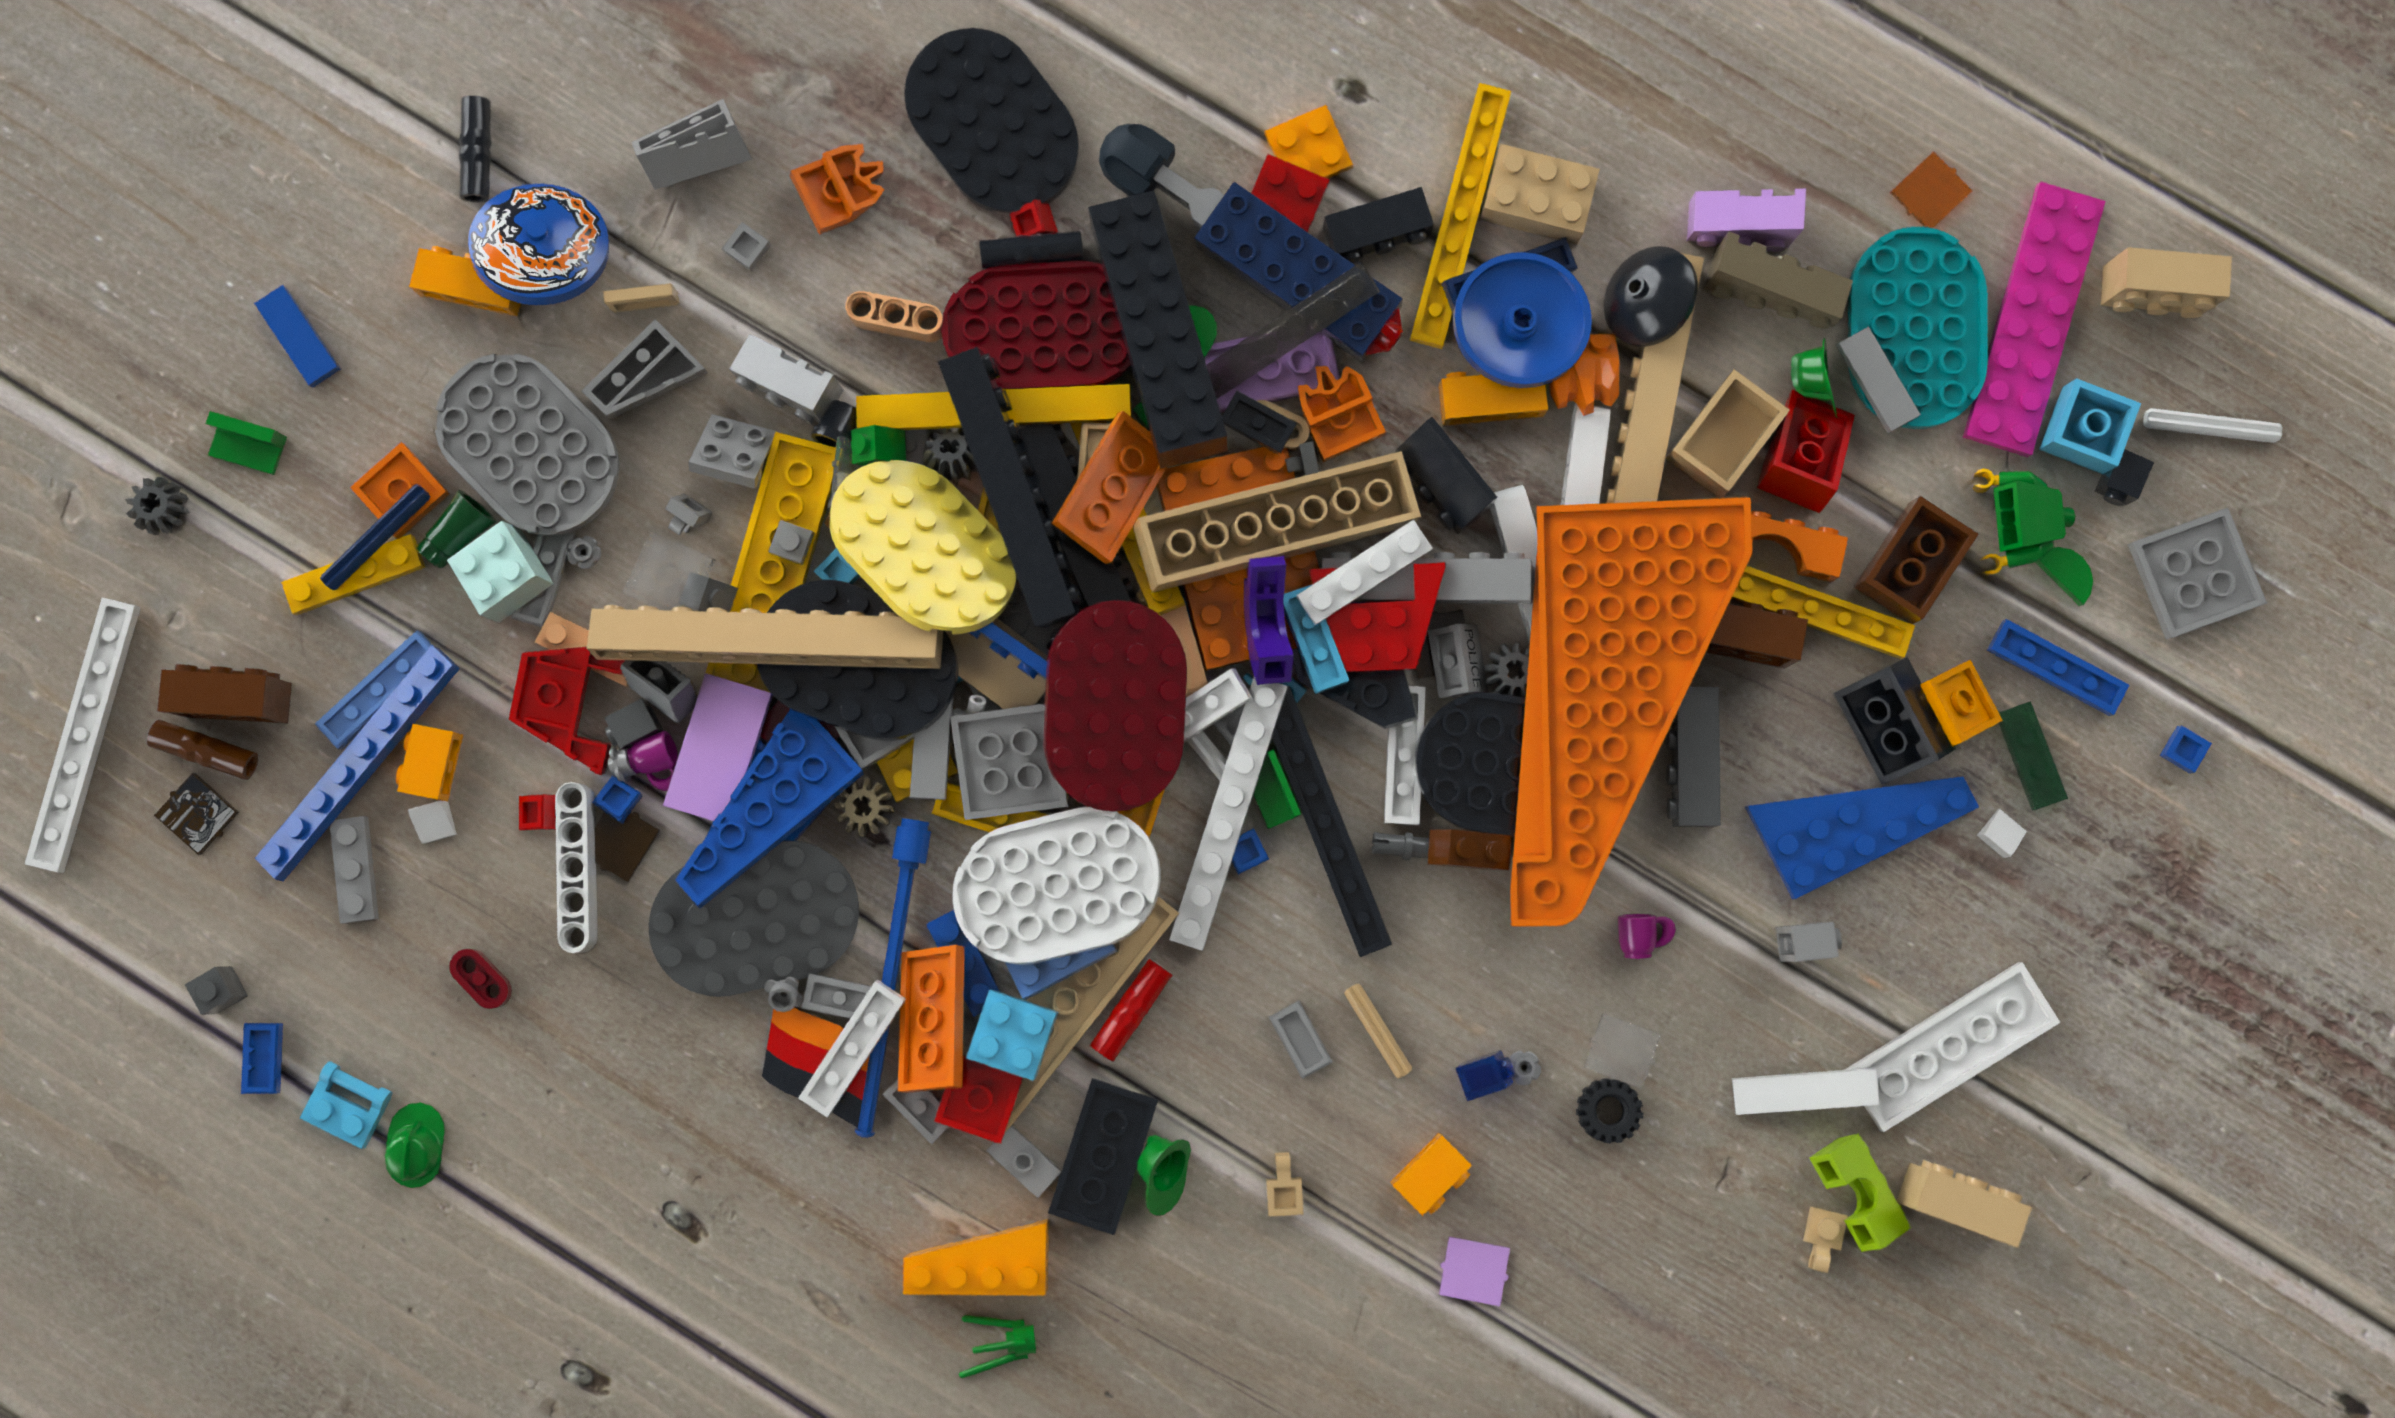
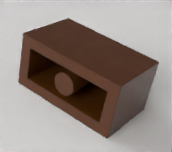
M1453 829L1430 830L1428 865L1480 870H1509L1512 835Z

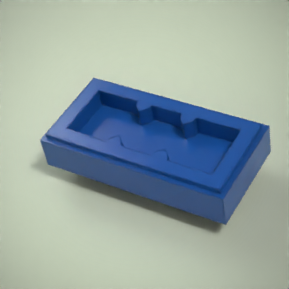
M244 1023L241 1094H278L281 1092L283 1023Z

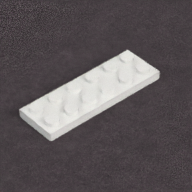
M2018 962L1844 1070L1876 1069L1880 1105L1864 1107L1879 1131L1885 1132L2061 1022L2023 962Z

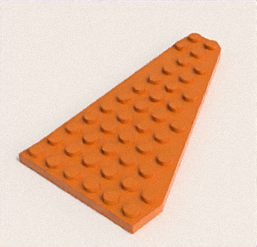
M1751 497L1537 506V557L1510 889L1511 927L1562 926L1572 922L1583 911L1752 556Z

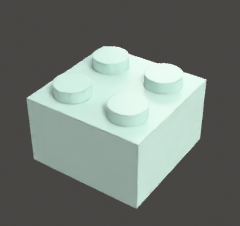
M500 521L447 560L479 615L498 623L554 584L521 529L504 521Z

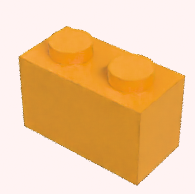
M412 724L411 731L407 732L403 746L406 751L404 763L398 767L396 773L397 792L448 802L463 734Z
M1438 1133L1390 1183L1422 1216L1427 1211L1433 1214L1445 1202L1446 1199L1443 1195L1452 1186L1455 1189L1459 1188L1469 1178L1470 1173L1467 1170L1472 1165Z

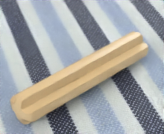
M1354 984L1346 989L1344 994L1395 1077L1402 1078L1410 1073L1412 1066L1362 986Z

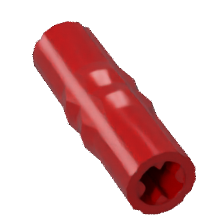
M1148 959L1135 980L1123 994L1119 1003L1114 1007L1090 1046L1114 1062L1173 975L1151 959Z

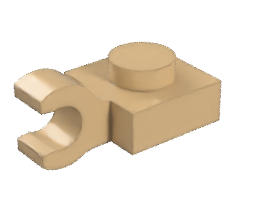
M1289 1152L1275 1153L1277 1179H1266L1268 1217L1304 1215L1301 1177L1291 1178Z
M1810 1207L1803 1239L1805 1242L1813 1243L1808 1268L1828 1273L1831 1260L1830 1249L1841 1251L1846 1229L1844 1220L1848 1218L1847 1215Z

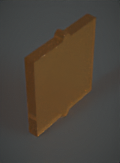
M1933 151L1890 193L1907 209V215H1913L1924 227L1934 228L1973 190L1956 174L1957 170L1955 168H1950Z

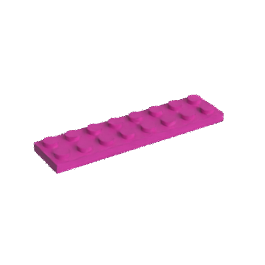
M2041 181L2036 185L1988 348L1986 378L1979 395L1972 403L1963 438L2024 457H2029L2033 454L2106 201Z

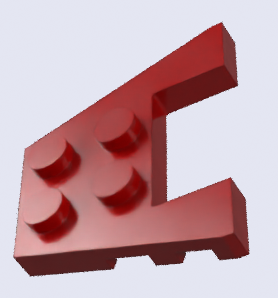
M1445 562L1413 564L1414 601L1352 603L1326 618L1346 672L1417 669L1434 606L1439 595L1441 582L1446 571ZM1338 568L1309 569L1313 584Z
M587 646L522 653L508 720L545 743L549 742L569 758L574 761L578 760L589 767L590 771L595 774H606L609 750L612 744L581 737L577 733L591 668L624 675L620 667L626 660H597L587 650Z

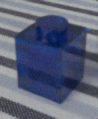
M1502 1050L1463 1062L1455 1068L1467 1101L1507 1089L1514 1083L1512 1077L1515 1076L1513 1065L1508 1057L1504 1058Z

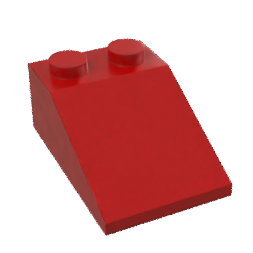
M1792 389L1785 404V407L1790 411L1775 430L1763 462L1757 488L1821 513L1838 491L1855 414L1835 407L1838 417L1836 418L1832 405L1814 398H1805Z

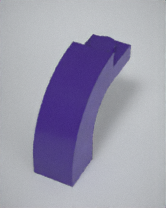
M1284 556L1249 559L1248 578H1244L1245 629L1250 662L1257 685L1291 682L1293 652L1288 640L1284 618L1286 575Z

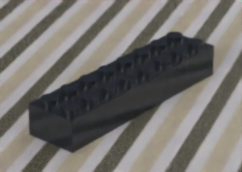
M1155 191L1088 207L1090 226L1160 469L1227 452V433Z
M978 347L938 361L1035 627L1045 628L1072 618L1080 611L1079 606L1084 605V600L1079 587L1074 584L1071 585L1067 574L1072 572L1070 562L1066 553L1058 551L1055 541L1060 540V535L1057 528L1051 524L1050 518L1047 519L1043 509L1048 507V503L1042 488H1039L1038 485L1035 486L1031 476L1036 475V470L1030 455L1027 456L1026 452L1022 453L1019 444L1025 441L1018 423H1015L1013 419L1010 420L1007 411L1013 409L1006 390H1003L1001 386L998 387L995 380L1001 376L994 358H991L989 353L984 354Z

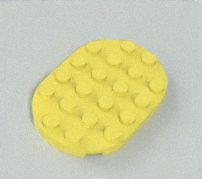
M902 460L878 461L855 470L843 480L836 490L831 504L829 524L832 540L836 548L850 566L905 621L929 632L932 628L952 631V634H963L987 626L1005 610L1015 587L1016 573L1003 537L944 476L931 468L914 462Z

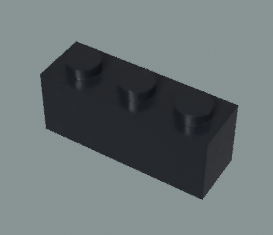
M1422 187L1324 216L1323 229L1329 247L1352 264L1362 260L1365 254L1375 251L1377 255L1391 252L1396 248L1395 245L1408 242L1409 245L1421 243L1428 239V235H1431L1434 227Z

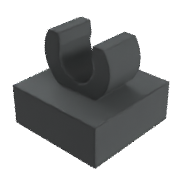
M1312 441L1299 444L1301 456L1285 459L1288 473L1294 472V475L1305 473V475L1321 472L1317 448Z

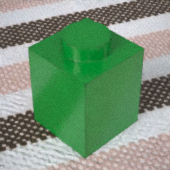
M879 425L851 430L852 464L865 466L878 461H906L905 430Z

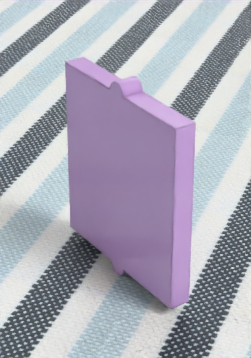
M1449 1237L1445 1261L1440 1264L1443 1273L1439 1295L1500 1306L1504 1281H1507L1509 1278L1506 1274L1510 1248Z

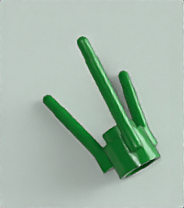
M962 1316L963 1322L1012 1328V1331H1006V1341L972 1348L974 1354L1005 1349L1011 1354L961 1371L959 1373L960 1378L976 1375L1015 1360L1028 1359V1354L1036 1353L1034 1325H1025L1024 1319L1006 1320L982 1316Z

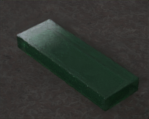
M2031 701L1999 712L2003 720L1999 722V726L2031 809L2037 810L2068 799Z

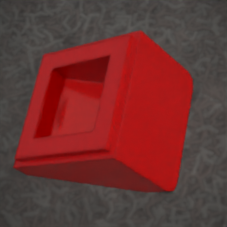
M1035 199L1020 208L1021 210L1009 213L1016 236H1031L1038 233L1053 234L1058 232L1049 203L1044 204L1041 203V200Z
M556 795L519 796V831L556 830Z

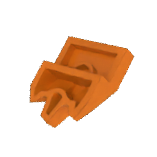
M863 144L844 145L822 154L820 160L793 169L790 172V178L819 235L854 221L873 206L885 190L880 185L872 184L883 173V161H860L864 154Z
M1590 334L1586 348L1576 364L1562 377L1549 383L1551 397L1558 409L1567 407L1568 402L1574 401L1577 403L1583 416L1594 413V400H1600L1606 406L1613 405L1619 396V354L1614 334Z
M1315 366L1318 380L1317 389L1312 390L1307 384L1298 385L1304 418L1323 462L1385 436L1386 431L1372 403L1373 398L1363 376L1352 368L1346 366L1342 371L1341 378L1336 380L1327 366Z

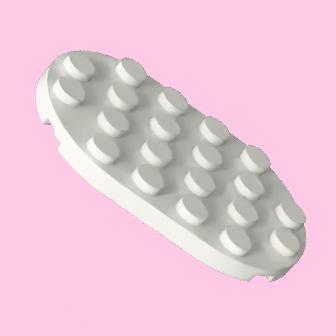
M1091 807L1071 809L1007 825L979 839L970 848L972 850L956 872L953 884V907L956 919L964 935L986 955L1010 964L1026 965L1040 963L1109 946L1133 934L1146 921L1156 904L1161 883L1160 863L1157 852L1149 837L1129 818L1116 811H1102Z

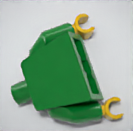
M1984 468L1978 470L1973 476L1984 477L1988 481L1987 485H1974L1973 490L1975 492L1985 493L1992 485H1999V487H1995L1993 490L2000 552H2006V555L2001 557L1997 554L1983 556L1980 561L1991 558L1996 563L1994 570L1983 572L1986 575L1999 572L2003 566L2009 565V568L2038 562L2053 549L2055 540L2065 537V527H2071L2075 522V511L2071 507H2063L2062 493L2059 489L2049 488L2047 483L2032 472L2008 471L1994 475L1989 469Z

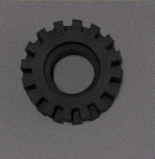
M1603 1078L1600 1081L1595 1080L1591 1082L1589 1087H1585L1582 1090L1583 1094L1577 1100L1579 1106L1576 1109V1115L1579 1116L1580 1120L1578 1122L1580 1126L1585 1129L1589 1136L1604 1143H1620L1625 1138H1631L1634 1130L1639 1129L1641 1126L1639 1121L1643 1119V1112H1641L1643 1105L1642 1101L1637 1097V1092L1630 1088V1085L1619 1080ZM1606 1097H1614L1622 1105V1116L1614 1124L1602 1123L1596 1113L1598 1103Z

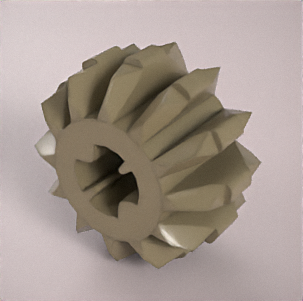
M864 778L861 789L855 781L850 785L851 794L846 790L840 794L846 798V802H836L834 807L845 810V813L837 817L838 822L842 823L850 819L845 829L847 832L852 833L858 826L859 836L866 837L869 825L871 832L877 835L880 833L877 825L878 821L886 826L890 824L889 819L882 815L884 812L893 813L895 808L883 804L892 798V794L887 792L879 795L884 786L882 783L877 782L871 789L870 779ZM867 798H869L868 806L872 811L870 814L863 813V817L859 815L861 809L857 805L860 801L867 802Z

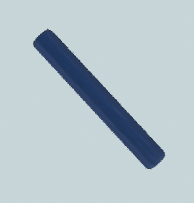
M418 484L413 485L320 576L321 581L329 589L337 590L430 499L429 493Z

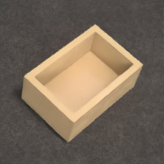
M1500 144L1480 220L1557 240L1566 237L1568 243L1578 245L1585 230L1600 169Z
M2128 247L2103 266L2101 306L2113 307V311L2116 312L2144 309L2150 315L2178 312L2184 318L2201 317L2202 314L2215 308L2216 305L2230 297L2232 256Z
M1734 369L1716 390L1665 459L1721 499L1730 491L1790 410Z
M1923 1160L1921 1166L1909 1163L1897 1203L2019 1248L2032 1207L2020 1203L2021 1195L1989 1185L1988 1190H1986L1988 1183L1957 1172L1955 1178H1953L1954 1170Z

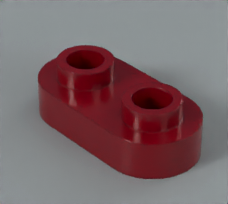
M463 949L453 955L449 964L452 977L481 1007L487 1009L499 1008L509 1001L512 994L509 980L482 952L476 949ZM469 960H473L476 965L472 973L466 969V964ZM494 984L499 988V994L495 998L490 995V987Z

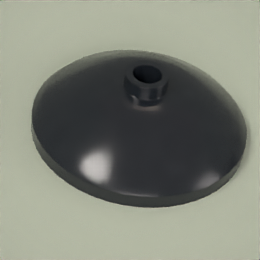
M1654 246L1640 250L1626 259L1610 279L1604 297V316L1612 333L1623 342L1639 347L1658 344L1674 335L1685 324L1696 302L1698 280L1692 263L1677 250L1664 246Z

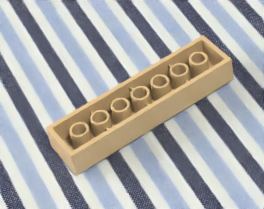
M1402 451L1140 517L1133 525V530L1150 589L1154 593L1247 569L1249 559L1284 556L1285 559L1400 529L1413 519L1416 522L1421 518V514Z

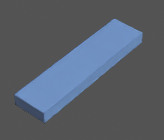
M415 631L320 718L315 725L337 749L342 750L356 737L433 644L422 632Z

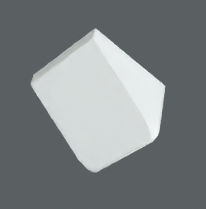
M436 801L408 810L422 844L457 835L447 801Z
M1998 809L1977 836L1999 855L2006 858L2013 855L2027 831L2002 810Z

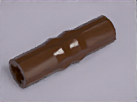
M163 720L155 721L147 736V745L149 747L244 780L250 779L258 765V754L253 751Z

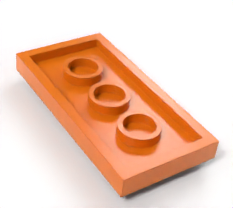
M1124 411L1117 413L1051 523L1104 564L1113 561L1166 468L1160 469L1150 431Z
M950 945L901 953L900 995L905 997L906 1001L900 1008L898 1092L911 1093L962 1088L965 947Z

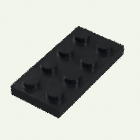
M1095 1078L1091 1079L1048 1214L1115 1236L1137 1168V1162L1159 1099Z

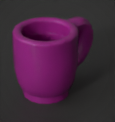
M661 731L634 743L632 747L627 749V756L630 766L636 774H646L648 780L655 788L668 791L679 756L671 735L667 731ZM667 769L671 771V775L664 779L656 778L652 774Z
M1623 914L1618 916V938L1624 958H1651L1655 948L1667 945L1675 936V924L1671 918L1666 916L1656 917L1652 914ZM1657 923H1659L1662 926V935L1661 938L1656 942Z

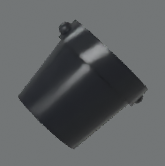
M833 400L819 423L813 427L812 439L817 443L841 449L842 455H851V430L857 429L856 408L848 403Z

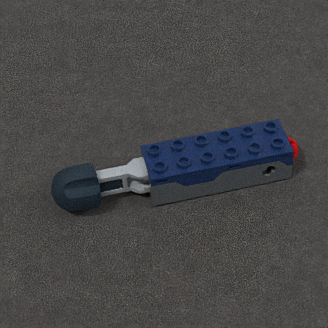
M1124 124L1117 126L1106 135L1099 151V164L1104 176L1128 196L1153 191L1157 187L1189 209L1194 226L1200 229L1194 237L1197 248L1296 318L1312 326L1323 336L1328 337L1335 345L1361 363L1365 361L1368 355L1389 352L1395 346L1403 333L1400 315L1403 298L1236 182L1232 183L1225 195L1215 188L1198 189L1169 169L1175 157L1174 144L1153 129L1142 124Z

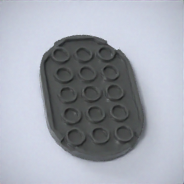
M784 840L701 909L696 906L675 880L683 869L682 867L659 890L649 916L650 944L656 960L665 973L680 986L692 992L706 996L721 997L762 989L768 980L780 981L785 980L787 977H794L800 980L807 978L809 973L818 974L829 968L844 954L853 940L859 919V900L851 875L836 857L811 843Z

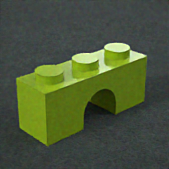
M1859 1134L1837 1138L1809 1157L1826 1189L1850 1185L1857 1197V1207L1855 1212L1845 1219L1844 1222L1861 1252L1883 1249L1911 1229L1904 1210L1894 1198L1887 1185L1885 1176L1879 1171L1870 1155L1867 1144Z

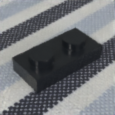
M1239 391L1235 392L1222 415L1225 426L1279 456L1297 425L1296 422Z

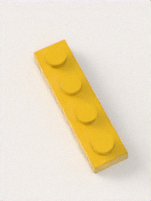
M409 534L383 544L337 590L329 589L320 579V576L333 563L282 581L281 583L292 614H303L426 568L422 556L417 550L418 544L415 536Z

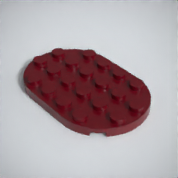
M1064 261L990 267L969 277L968 282L956 294H952L943 313L941 332L947 357L978 347L984 354L989 353L991 358H994L1001 377L995 380L998 387L1001 386L1002 389L1107 385L1121 377L1131 367L1102 264L1088 261Z
M1105 601L1090 605L1080 610L1061 627L1049 651L1046 669L1043 735L1046 762L1054 779L1069 796L1094 809L1125 811L1148 803L1169 785L1181 762L1184 746L1187 685L1186 656L1175 630L1154 610L1129 601Z

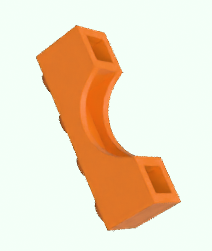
M1762 511L1751 512L1752 541L1764 539L1782 545L1793 557L1798 575L1832 582L1840 577L1848 537L1838 535L1839 531L1833 528L1818 527V530L1806 528L1805 523L1800 520L1785 519L1784 522L1771 519L1772 515Z

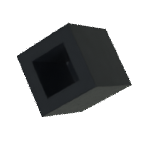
M2124 449L2118 467L2101 475L2094 492L2103 495V499L2110 504L2117 506L2128 505L2139 499L2154 462Z

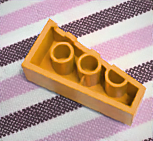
M1049 1219L908 1253L904 1258L903 1295L1045 1296L1048 1291Z

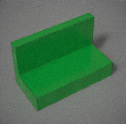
M209 411L205 424L216 429L208 456L275 475L287 439L285 435L270 428Z
M1275 751L1267 752L1253 795L1265 824L1270 829L1299 817L1301 812Z

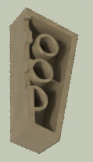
M1730 231L1714 251L1704 289L1711 290L1712 295L1722 299L1734 297L1744 300L1745 305L1755 309L1767 307L1777 310L1776 313L1784 318L1795 319L1800 317L1810 320L1809 323L1812 326L1823 329L1834 327L1842 319L1853 280L1815 265L1807 266L1806 269L1800 267V261L1797 260L1798 258L1787 254L1774 257L1766 252L1767 246L1757 242H1753L1751 246L1739 243L1740 235Z

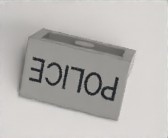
M1455 624L1428 630L1439 698L1488 692L1478 626Z

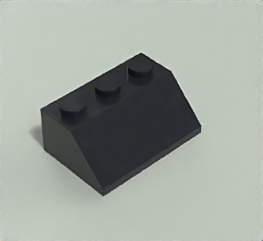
M1433 417L1421 425L1396 450V452L1402 451L1408 474L1418 484L1416 488L1417 493L1427 504L1431 502L1440 512L1437 514L1440 522L1449 531L1454 529L1457 534L1461 533L1489 511L1498 498Z
M1908 657L1834 693L1881 785L1938 761L1956 750V747H1952L1948 737L1943 732L1938 718L1928 703L1920 686L1922 683Z

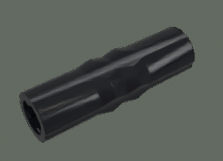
M465 96L461 99L460 152L458 155L460 162L459 198L472 203L489 201L490 148L492 144L490 136L491 101L481 96Z
M1081 231L1053 234L1038 233L1031 236L1019 235L1011 238L979 241L982 269L1014 264L1084 260Z

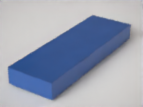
M284 285L279 286L254 303L310 387L314 388L341 370Z

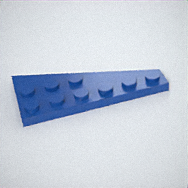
M791 709L789 710L783 721L779 722L772 732L773 736L764 750L758 753L730 796L731 800L723 812L718 814L712 823L713 827L702 844L697 846L675 879L699 909L864 775L863 770L818 720Z
M1963 776L1745 806L1792 899H1797L1979 808Z

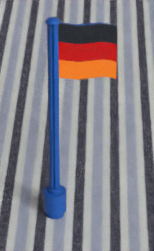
M902 818L901 826H897L892 859L898 860L897 867H900L882 976V983L894 991L896 990L915 869L918 870L919 863L926 864L931 831H928L929 822ZM797 1007L786 1012L773 1009L762 1077L784 1093L798 1098L843 1031L844 1026L800 1010ZM890 1025L832 1111L835 1115L857 1127L858 1129H855V1133L862 1138H870L875 1135L873 1126Z

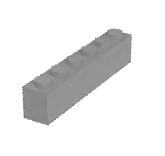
M1332 552L1331 558H1322V568H1339L1353 559L1352 553ZM1438 552L1434 553V558H1418L1352 602L1414 601L1413 564L1445 562L1446 571L1436 603L1531 604L1532 560L1525 559L1524 553H1504V559H1490V553L1475 552L1469 553V559L1455 558V553Z

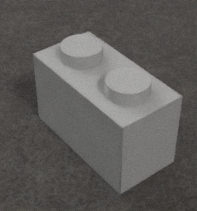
M1815 922L1775 927L1779 958L1782 962H1800L1839 957L1838 949L1842 948V938L1839 929L1835 928L1834 922Z

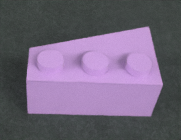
M1806 188L1795 189V195L1773 196V189L1762 190L1761 196L1740 195V190L1696 191L1689 201L1687 241H1695L1698 246L1712 247L1716 246L1717 243H1721L1730 231L1740 235L1738 242L1744 245L1751 246L1753 242H1757L1767 246L1766 251H1783L1793 243L1804 229Z

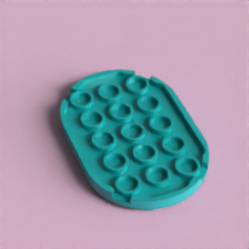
M1929 227L1901 228L1882 236L1862 254L1850 277V280H1853L1848 296V338L1867 327L1872 331L1921 414L1919 417L1901 426L1906 429L1934 428L1959 416L1975 401L1983 387L1987 374L1988 293L1983 269L1975 255L1972 257L1958 243L1960 240L1944 231ZM1848 367L1850 380L1857 396L1877 416Z

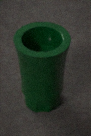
M458 489L448 507L435 524L425 533L426 537L419 543L417 550L434 566L443 568L448 564L447 560L470 544L480 533L494 524L496 520L477 500Z

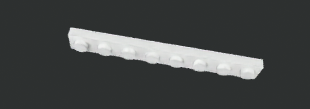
M103 597L101 599L25 860L26 865L64 873L141 607Z
M1255 677L1253 678L1249 690L1253 698L1245 703L1178 911L1179 914L1176 917L1169 939L1171 941L1201 951L1204 950L1288 689L1286 685L1280 683L1257 685Z

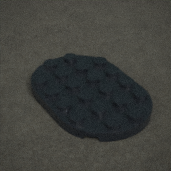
M963 28L947 32L935 38L918 53L906 77L904 89L906 110L919 138L964 196L985 210L1012 213L1021 210L1020 208L1035 199L1041 200V203L1044 204L1051 203L1066 189L1076 170L1079 152L1077 129L1066 106L1019 46L1007 37L991 30Z
M817 580L799 585L782 595L767 612L775 613L776 610L787 609L796 612V614H810V611L822 610L829 612L831 615H844L847 611H858L864 613L865 616H879L881 612L895 613L877 593L837 580ZM943 631L940 669L757 664L759 674L765 686L786 707L860 736L880 741L907 738L906 736L933 725L946 711L954 696L959 671L957 654L946 631Z
M1497 693L1469 694L1443 706L1425 725L1415 752L1416 777L1420 790L1428 804L1449 823L1466 830L1512 835L1511 837H1515L1526 698Z

